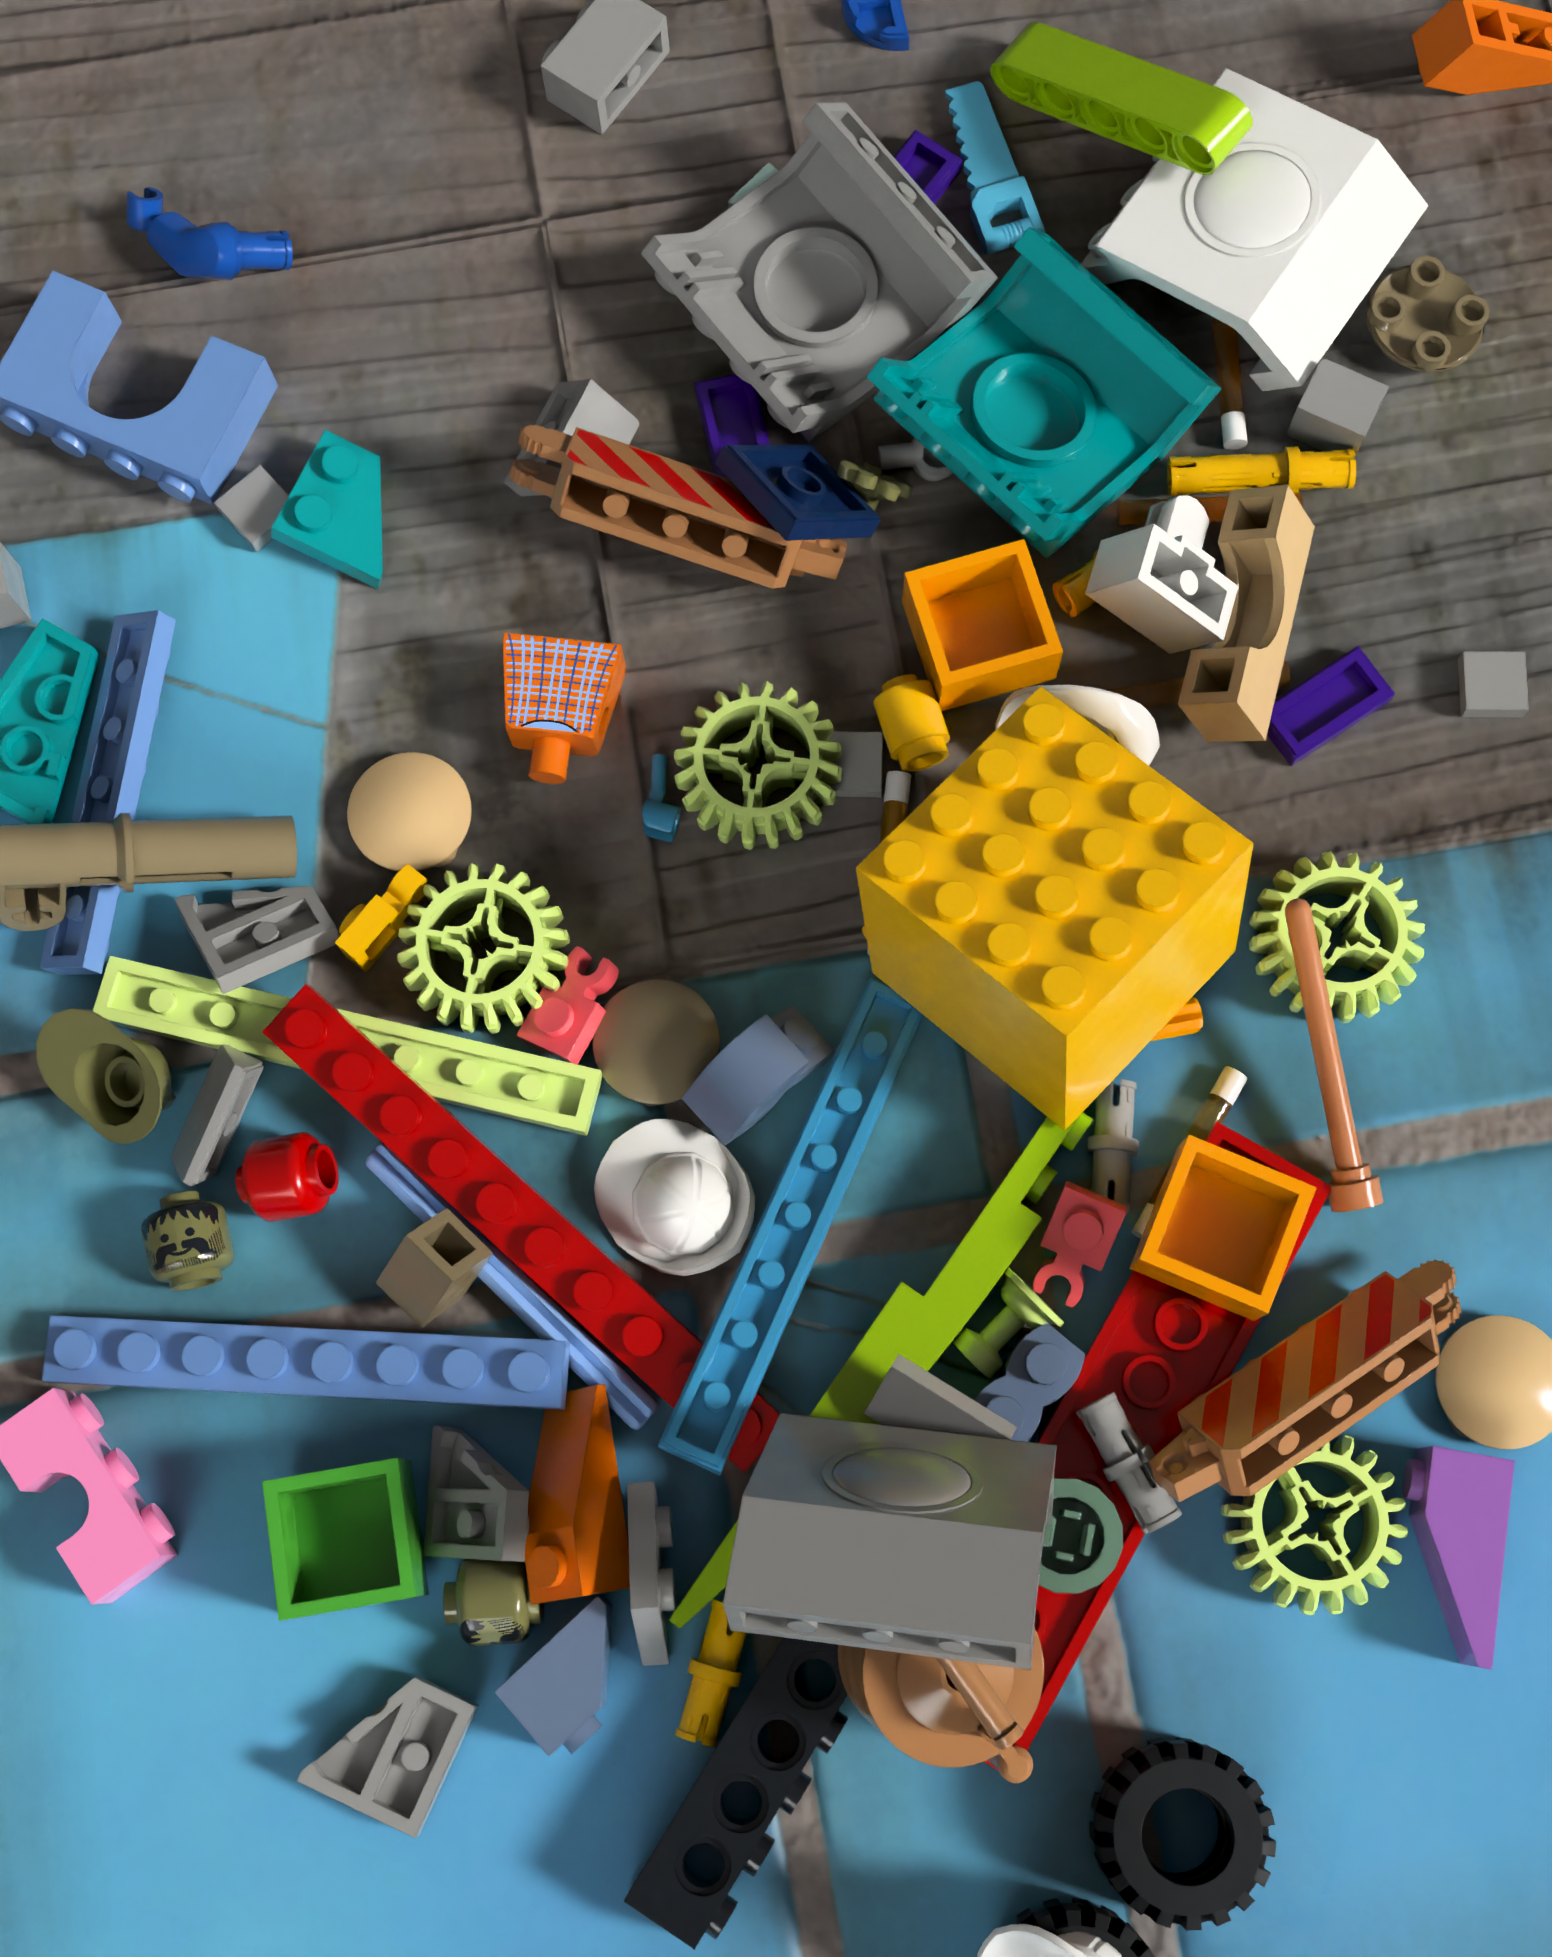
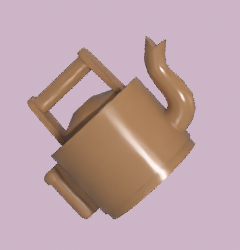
M1035 1627L1031 1670L838 1645L839 1671L847 1695L860 1714L900 1751L917 1761L938 1767H965L987 1760L998 1769L999 1774L1006 1781L1013 1784L1021 1783L1031 1775L1033 1759L1030 1753L1023 1747L1013 1744L1020 1739L1024 1733L1023 1731L1031 1721L1037 1709L1043 1688L1044 1658ZM946 1674L948 1675V1677L953 1682L956 1688L949 1686L946 1680Z

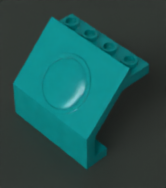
M1028 227L1014 245V248L1021 255L991 294L980 305L913 359L901 361L881 357L866 378L880 390L873 399L879 406L1048 559L1156 466L1222 388L1047 233Z

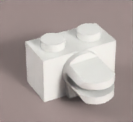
M1185 495L1151 505L1144 527L1101 540L1085 594L1163 650L1172 654L1224 640L1239 586L1213 568L1216 559L1202 550L1209 526V517L1197 499Z

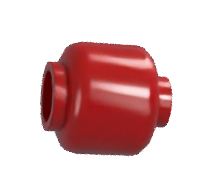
M307 1132L282 1135L253 1142L245 1152L242 1166L237 1169L235 1177L236 1189L240 1199L244 1203L249 1204L254 1213L267 1222L321 1212L328 1203L330 1195L334 1194L337 1190L339 1182L338 1166L333 1152L327 1145L321 1144L317 1138Z

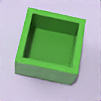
M397 1457L262 1481L279 1621L429 1595L411 1460Z

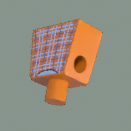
M504 632V699L507 734L513 747L532 750L528 775L531 779L546 784H562L566 781L570 754L593 757L600 753L626 673L622 645Z

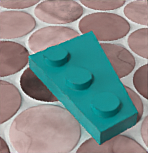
M43 618L0 679V809L26 824L53 823L100 658V654L93 646Z

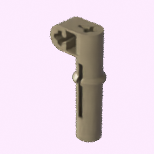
M120 813L113 821L0 825V921L8 928L20 931L44 930L56 926L63 921L66 914L67 887L117 885L124 892H134V884L295 878L297 870V840L293 817L260 816L131 821L130 813Z

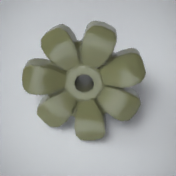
M842 460L837 471L838 477L851 482L854 489L857 490V494L874 511H876L880 499L884 500L886 498L896 502L898 496L909 499L913 490V486L910 483L890 475H882L883 470L871 463L864 462L863 466L854 462Z

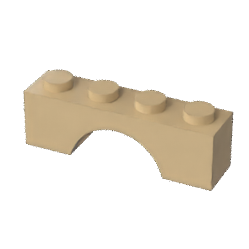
M1288 484L1230 490L1218 545L1223 558L1226 577L1239 587L1224 640L1216 642L1210 649L1191 650L1178 702L1179 707L1207 743L1266 741L1315 528Z

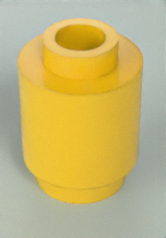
M913 674L898 676L884 683L881 687L882 693L874 699L873 705L891 758L899 761L904 772L924 770L944 761L949 756L946 744L950 741V735L932 683L928 680H918L917 676Z

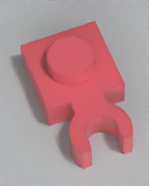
M575 947L568 955L569 962L568 966L564 968L566 979L563 985L557 991H550L545 987L542 988L539 993L543 1000L542 1005L536 1010L531 1008L516 1036L531 1047L564 1062L578 1065L606 1013V1010L599 1003L595 1002V999L598 995L606 993L613 987L618 978L619 969L609 959L603 957L597 970L585 976L586 969L593 958L583 948Z
M1066 1181L1040 1243V1246L1056 1252V1255L1046 1259L1038 1267L1033 1282V1291L1041 1294L1045 1288L1046 1281L1051 1276L1061 1275L1067 1278L1071 1285L1065 1305L1073 1308L1080 1301L1085 1283L1084 1274L1081 1269L1083 1264L1102 1271L1125 1218L1128 1206Z

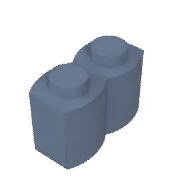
M1048 1323L1039 1326L1027 1334L1011 1351L1004 1363L1000 1378L987 1385L973 1400L1017 1427L1011 1440L1028 1442L1039 1425L1043 1408L1062 1397L1077 1380L1083 1367L1085 1353Z

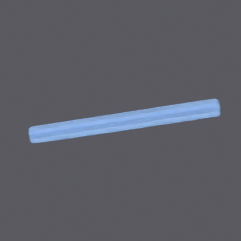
M381 1143L371 1152L365 1161L366 1166L423 1223L445 1208H448L493 1252L478 1274V1277L540 1339L569 1342V1367L589 1387L605 1384L609 1407L630 1428L638 1430L652 1418L658 1409L657 1403L511 1259L384 1143Z

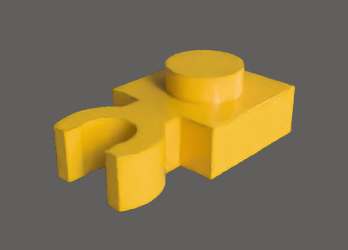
M406 864L395 875L382 897L376 894L367 905L359 904L352 909L341 923L339 928L341 936L335 941V944L346 958L366 973L398 936L399 928L406 927L404 920L409 915L407 913L408 905H421L427 899L422 891L424 886L428 885L426 883L428 881L427 878L409 864Z

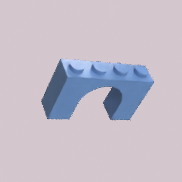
M52 270L0 362L1 422L12 430L26 436H32L34 431L48 436L56 446L75 457L84 458L88 453L103 459L111 470L125 478L137 480L141 475L158 482V486L164 492L180 501L191 502L194 497L214 506V502L220 496L278 387L266 358L211 335L182 390L167 406L153 414L135 419H117L102 415L89 407V386L92 376L119 329L122 320L106 292Z

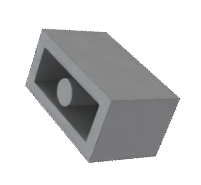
M588 0L582 6L574 26L562 40L554 41L544 54L541 71L547 101L603 135L669 54L667 17L641 0Z

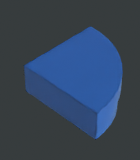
M842 0L841 11L844 20L859 39L883 50H909V35L901 0Z

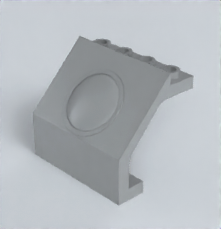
M846 102L815 103L802 120L804 125L810 130V135L781 170L705 227L690 233L655 235L641 253L655 270V278L665 290L676 295L691 312L692 321L696 328L708 338L713 339L729 357V363L734 373L743 381L751 384L768 403L767 408L772 418L781 426L790 429L792 433L800 432L809 443L879 391L866 377L881 357L901 361L913 359L964 318L998 279L995 273Z
M780 1413L742 1495L723 1600L730 1630L1031 1670L1042 1549L1046 1524L1051 1525L1057 1445Z

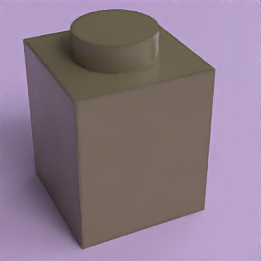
M445 1208L404 1237L375 1283L416 1324L423 1328L463 1298L493 1252L448 1208Z

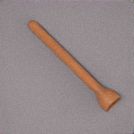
M1293 899L1285 907V917L1336 1168L1330 1170L1332 1182L1328 1183L1332 1189L1328 1195L1330 1208L1333 1212L1370 1208L1384 1202L1378 1175H1371L1368 1163H1362L1311 907L1303 899Z

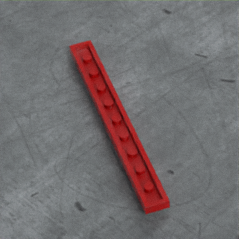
M305 984L262 1033L672 1408H675L704 1342L312 986ZM758 1391L728 1457L744 1473L762 1454L781 1413Z

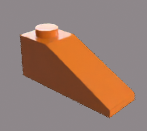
M1450 0L1411 35L1418 59V69L1425 87L1472 95L1552 84V13L1499 0Z
M605 1384L568 1391L566 1394L565 1410L545 1409L528 1500L530 1527L525 1545V1565L531 1605L630 1588L629 1542Z

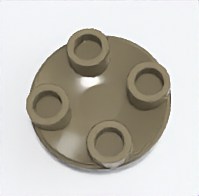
M1430 256L1418 257L1411 265L1400 267L1386 274L1373 288L1366 308L1368 329L1380 350L1396 363L1423 372H1439L1452 369L1470 358L1482 340L1485 323L1490 314L1489 306L1483 298L1477 296L1472 288L1459 276L1446 270L1440 260Z
M652 979L627 986L607 1002L603 1007L606 1013L593 1036L592 1044L595 1062L598 1069L602 1071V1076L606 1082L622 1096L652 1108L682 1099L701 1072L720 1053V1034L711 1008L699 994L687 986L674 981Z

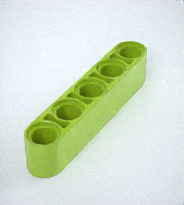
M1033 21L1028 23L990 68L994 83L1009 99L1202 175L1213 174L1253 126V118L1249 109L1237 96L1227 90L1040 22Z

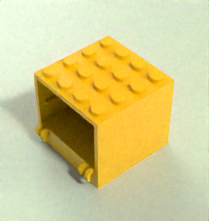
M1040 686L856 867L864 918V926L861 930L867 939L872 973L1065 1131L1234 954L1254 843Z

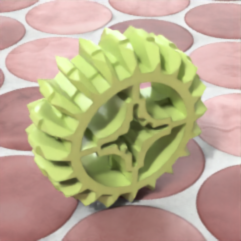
M768 681L761 687L760 696L751 697L748 685L741 682L737 689L738 700L730 702L727 695L717 691L714 695L717 707L716 712L713 713L705 707L697 706L694 713L697 722L702 728L683 726L681 737L689 747H682L674 752L676 764L684 768L674 776L675 783L678 789L688 791L682 798L686 811L696 812L701 810L697 822L702 830L706 831L720 823L718 837L725 844L733 839L737 831H741L743 847L748 850L754 848L756 834H765L768 846L776 849L779 846L778 831L787 829L790 837L799 841L803 837L799 820L803 818L810 824L817 826L822 822L823 818L816 804L834 805L836 792L826 783L835 784L842 781V768L832 763L842 756L841 745L839 742L828 740L834 733L833 724L829 719L816 721L819 711L818 705L813 700L797 708L798 694L792 687L784 692L780 700L775 699L773 684ZM750 727L748 735L742 741L734 744L722 743L723 740L734 732ZM773 727L780 728L793 735L804 746L810 759L795 757L794 751L779 748L774 744ZM763 744L768 764H763L761 773L757 774L756 786L754 788L749 768L754 767L756 758H760L761 745ZM708 773L722 774L723 780L738 783L743 787V806L723 798L710 784ZM796 782H801L798 789L788 798L777 804L765 807L767 799L773 791L783 787L795 788Z
M1331 851L1322 853L1318 859L1317 867L1307 857H1303L1295 863L1294 874L1286 870H1280L1273 878L1275 889L1265 888L1259 895L1257 901L1264 910L1255 911L1250 917L1249 924L1255 930L1262 933L1252 937L1248 943L1249 950L1255 953L1268 954L1267 957L1256 965V974L1266 976L1275 972L1278 979L1270 987L1269 992L1274 997L1281 995L1286 988L1294 993L1295 997L1291 1000L1289 1006L1291 1012L1297 1013L1303 1007L1285 917V907L1293 899H1304L1312 895L1325 893L1348 897L1345 903L1338 908H1326L1315 902L1311 906L1324 975L1326 976L1332 967L1339 965L1353 968L1356 971L1363 967L1374 973L1373 976L1356 982L1343 983L1325 979L1331 1009L1334 1006L1336 1015L1341 1023H1349L1355 1017L1356 1007L1367 1018L1373 1017L1380 1011L1379 1000L1392 1005L1401 997L1398 985L1409 986L1415 980L1416 972L1409 964L1418 963L1423 958L1425 949L1412 942V940L1419 938L1425 932V924L1406 920V917L1418 907L1417 899H1405L1402 901L1397 899L1395 895L1403 886L1402 878L1392 879L1388 885H1385L1378 879L1383 871L1382 862H1374L1366 872L1359 870L1360 860L1357 853H1350L1341 867L1338 866L1336 858ZM1366 909L1374 917L1380 928L1383 948L1379 946L1381 940L1372 935L1365 926L1364 914ZM1346 916L1348 920L1341 931L1344 933L1340 942L1342 945L1336 947L1325 958V953L1331 944L1329 942L1332 934L1331 929L1332 927L1336 928Z
M471 863L467 870V881L460 883L453 871L446 870L444 874V881L448 886L446 890L439 893L432 885L424 886L422 891L430 903L427 908L418 904L408 905L407 913L419 925L399 928V938L402 942L413 947L398 953L397 960L402 967L413 969L403 978V982L409 991L422 990L417 999L418 1005L424 1011L434 1009L439 1005L436 1018L441 1024L448 1026L460 1014L462 1030L465 1033H473L477 1027L479 1017H484L488 1031L491 1034H497L501 1027L500 1015L508 1013L509 1018L516 1027L522 1026L524 1016L519 1008L526 1003L534 1010L541 1007L543 1000L537 993L540 988L545 987L550 991L558 990L561 984L548 970L561 971L568 966L569 960L567 955L556 951V949L563 948L569 944L570 937L567 930L554 928L564 919V916L559 906L545 907L550 899L548 890L544 886H540L529 891L530 879L528 874L521 871L507 884V872L503 865H494L489 878L484 879L479 865ZM477 906L473 918L468 923L461 926H447L457 915ZM503 906L518 912L529 921L533 927L534 946L522 945L518 937H512L503 933L505 924L501 917ZM490 935L496 950L493 954L486 950L488 957L478 961L472 951V947L476 943L482 947L480 940L489 938ZM436 951L447 952L450 959L464 963L463 976L467 981L465 992L450 987L439 978L435 963ZM524 965L526 966L524 971L512 983L497 991L490 992L494 979L500 973L507 970L522 971Z
M1348 1435L1341 1436L1335 1442L1331 1451L1330 1442H1328L1297 1464L1319 1465L1335 1472L1351 1486L1343 1492L1325 1497L1317 1493L1309 1480L1302 1481L1296 1469L1292 1467L1254 1495L1244 1496L1242 1505L1233 1503L1221 1506V1515L1228 1518L1240 1517L1241 1530H1229L1223 1533L1224 1543L1238 1544L1245 1542L1248 1551L1237 1555L1232 1564L1236 1570H1245L1255 1564L1260 1567L1250 1582V1587L1255 1592H1263L1276 1581L1277 1585L1273 1593V1604L1278 1607L1286 1608L1292 1602L1296 1591H1298L1300 1613L1314 1615L1318 1607L1320 1595L1328 1613H1342L1344 1605L1342 1590L1355 1605H1363L1368 1602V1595L1361 1579L1364 1578L1376 1588H1385L1389 1580L1386 1574L1377 1566L1378 1561L1380 1560L1391 1565H1399L1401 1563L1402 1555L1397 1550L1387 1547L1386 1544L1388 1537L1406 1538L1408 1528L1401 1524L1389 1525L1388 1512H1399L1405 1509L1406 1503L1403 1498L1384 1499L1381 1491L1390 1487L1395 1482V1477L1391 1472L1380 1473L1374 1477L1368 1474L1376 1464L1378 1458L1376 1453L1372 1450L1364 1451L1354 1461L1350 1460L1354 1450V1438ZM1278 1480L1282 1487L1278 1492L1285 1506L1284 1517L1281 1523L1270 1530L1269 1535L1265 1536L1262 1523L1263 1505L1269 1489ZM1308 1501L1310 1510L1336 1508L1327 1513L1326 1519L1322 1520L1319 1524V1529L1322 1533L1320 1538L1322 1540H1318V1532L1291 1534L1302 1528L1301 1523L1308 1519V1512L1305 1508ZM1361 1506L1364 1518L1363 1538L1357 1553L1350 1561L1347 1557L1350 1549L1344 1539V1526L1347 1519L1359 1511ZM1304 1545L1312 1550L1319 1561L1327 1563L1333 1575L1321 1579L1305 1578L1285 1567L1276 1558V1555L1285 1550H1292L1297 1546Z

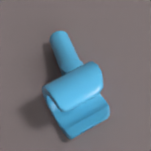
M655 754L652 756L649 798L646 799L642 808L643 831L648 837L673 842L680 821L681 807L664 803L666 797L667 756Z

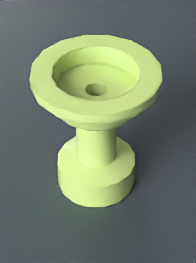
M1009 1267L1004 1272L1006 1280L1000 1293L1006 1306L980 1333L965 1328L952 1341L960 1352L988 1379H991L1004 1366L998 1353L1000 1349L1025 1324L1032 1329L1047 1323L1059 1327L1064 1324V1321Z

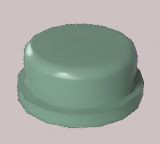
M1055 1478L1051 1525L1046 1524L1038 1586L1054 1593H1081L1100 1585L1116 1568L1123 1549V1525L1114 1504L1099 1488L1079 1479Z

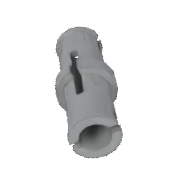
M1120 1079L1117 1106L1113 1105L1114 1080L1096 1098L1094 1136L1088 1137L1087 1152L1093 1154L1091 1191L1108 1198V1186H1111L1113 1188L1112 1200L1128 1206L1127 1213L1131 1212V1205L1129 1204L1131 1157L1138 1155L1139 1141L1132 1138L1137 1083Z
M1114 1392L1097 1399L1076 1412L1107 1465L1102 1471L1109 1482L1115 1480L1144 1535L1160 1529L1182 1515L1173 1498L1153 1478L1149 1461L1155 1454L1149 1444L1142 1445Z

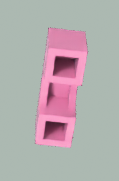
M52 1388L0 1425V1460L20 1491L42 1493L62 1478L70 1475L83 1485L89 1500L87 1518L77 1533L57 1546L56 1549L92 1605L112 1603L178 1556V1553L169 1541V1539L175 1536V1531L164 1512L155 1503L147 1506L133 1484L139 1481L140 1478L127 1455L117 1447L111 1451L98 1429L104 1426V1420L93 1402L83 1393L76 1396L72 1391Z

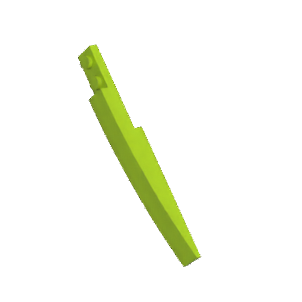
M1082 1112L1065 1131L1048 1117L1045 1119L925 1296L923 1297L903 1282L899 1284L809 1416L879 1424L865 1415L864 1412L897 1356L900 1354L929 1372L986 1299L1042 1220L1039 1215L1022 1205V1201L1024 1198H1027L1034 1204H1037L1058 1173L1048 1166L1058 1148L1063 1145L1070 1151H1073L1094 1119ZM738 1520L669 1618V1621L678 1628L683 1627L726 1588Z

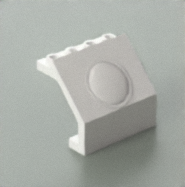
M1225 68L1213 86L1234 94L1246 105L1253 118L1251 129L1213 174L1210 175L1198 174L1153 156L1154 165L1143 179L1136 182L1125 192L1120 201V204L1123 206L1111 223L1105 225L1092 237L1088 244L1090 252L1081 264L1103 284L1128 279L1144 281L1235 329L1260 357V360L1249 376L1262 391L1300 387L1307 380L1422 216L1428 204L1378 139Z

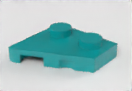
M325 430L273 523L271 538L378 589L383 575L380 456Z

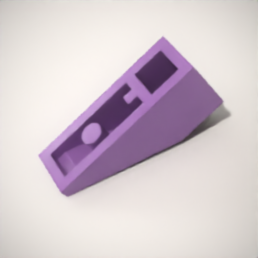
M1437 1446L1417 1448L1415 1459L1409 1458L1406 1462L1402 1479L1403 1498L1410 1500L1409 1518L1460 1664L1492 1670L1515 1460Z

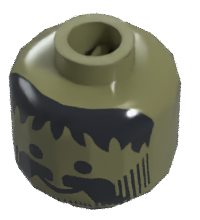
M198 1191L179 1192L161 1198L159 1200L161 1209L149 1215L141 1225L149 1271L152 1277L157 1281L169 1283L170 1290L175 1292L193 1290L220 1282L222 1280L221 1271L230 1266L234 1260V1250L224 1207L216 1202L200 1201Z
M465 1559L458 1569L456 1582H445L443 1607L446 1624L458 1623L461 1637L470 1646L522 1643L529 1637L533 1625L543 1623L544 1603L531 1605L525 1560L524 1562Z

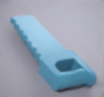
M979 81L946 90L945 97L951 101L949 113L954 116L952 127L958 131L956 142L962 146L960 148V158L965 161L963 172L969 176L967 188L972 191L970 193V218L984 254L987 255L1013 247L1028 227L1045 232L1026 179L1018 174L984 85ZM1020 209L1023 219L992 228L990 221L993 217Z

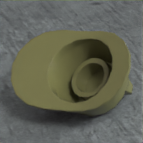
M80 1008L66 1009L54 1013L42 1025L36 1041L37 1064L44 1081L57 1097L86 1120L96 1132L108 1141L129 1144L142 1140L154 1129L161 1111L169 1108L176 1099L175 1094L171 1090L172 1075L169 1063L162 1052L146 1040L129 1038L109 1020L94 1011Z

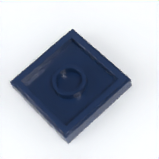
M812 445L723 446L715 462L721 471L786 541L872 537L881 521L876 512L844 479L838 477L837 471Z

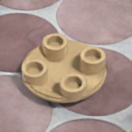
M399 753L386 757L372 765L356 782L348 802V826L351 836L362 854L381 867L393 871H400L406 864H409L416 871L426 870L431 867H443L455 858L457 849L468 832L472 814L471 799L463 779L448 763L424 753Z
M1492 1315L1466 1323L1444 1340L1440 1348L1439 1365L1435 1371L1436 1391L1440 1405L1448 1417L1451 1427L1458 1435L1486 1447L1506 1450L1530 1446L1552 1432V1340L1542 1330L1519 1318Z

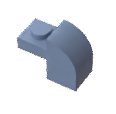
M792 1005L773 1018H770L767 1014L739 1034L707 1065L682 1099L725 1146L762 1121L788 1089L824 1066L835 1050Z

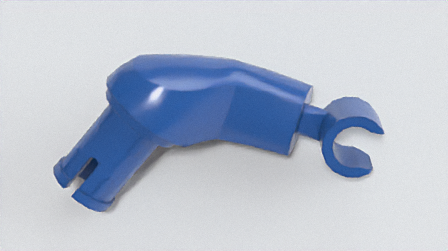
M151 187L145 188L144 198L136 196L131 191H127V224L135 230L147 231L148 243L179 275L198 279L232 280L235 275L240 273V270H289L292 266L291 239H288L289 233L286 230L266 232L237 231L236 227L231 226L229 222L209 223L197 227L179 213H163V194L159 190Z

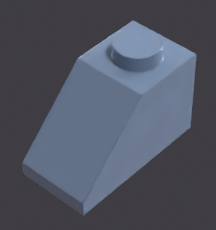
M605 1595L597 1596L494 1692L548 1756L554 1753L561 1745H564L572 1755L603 1726L594 1715L607 1703L613 1605Z

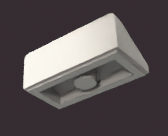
M221 1045L218 1048L172 1152V1162L182 1182L189 1186L199 1184L216 1176L264 1068L262 1061L229 1045Z

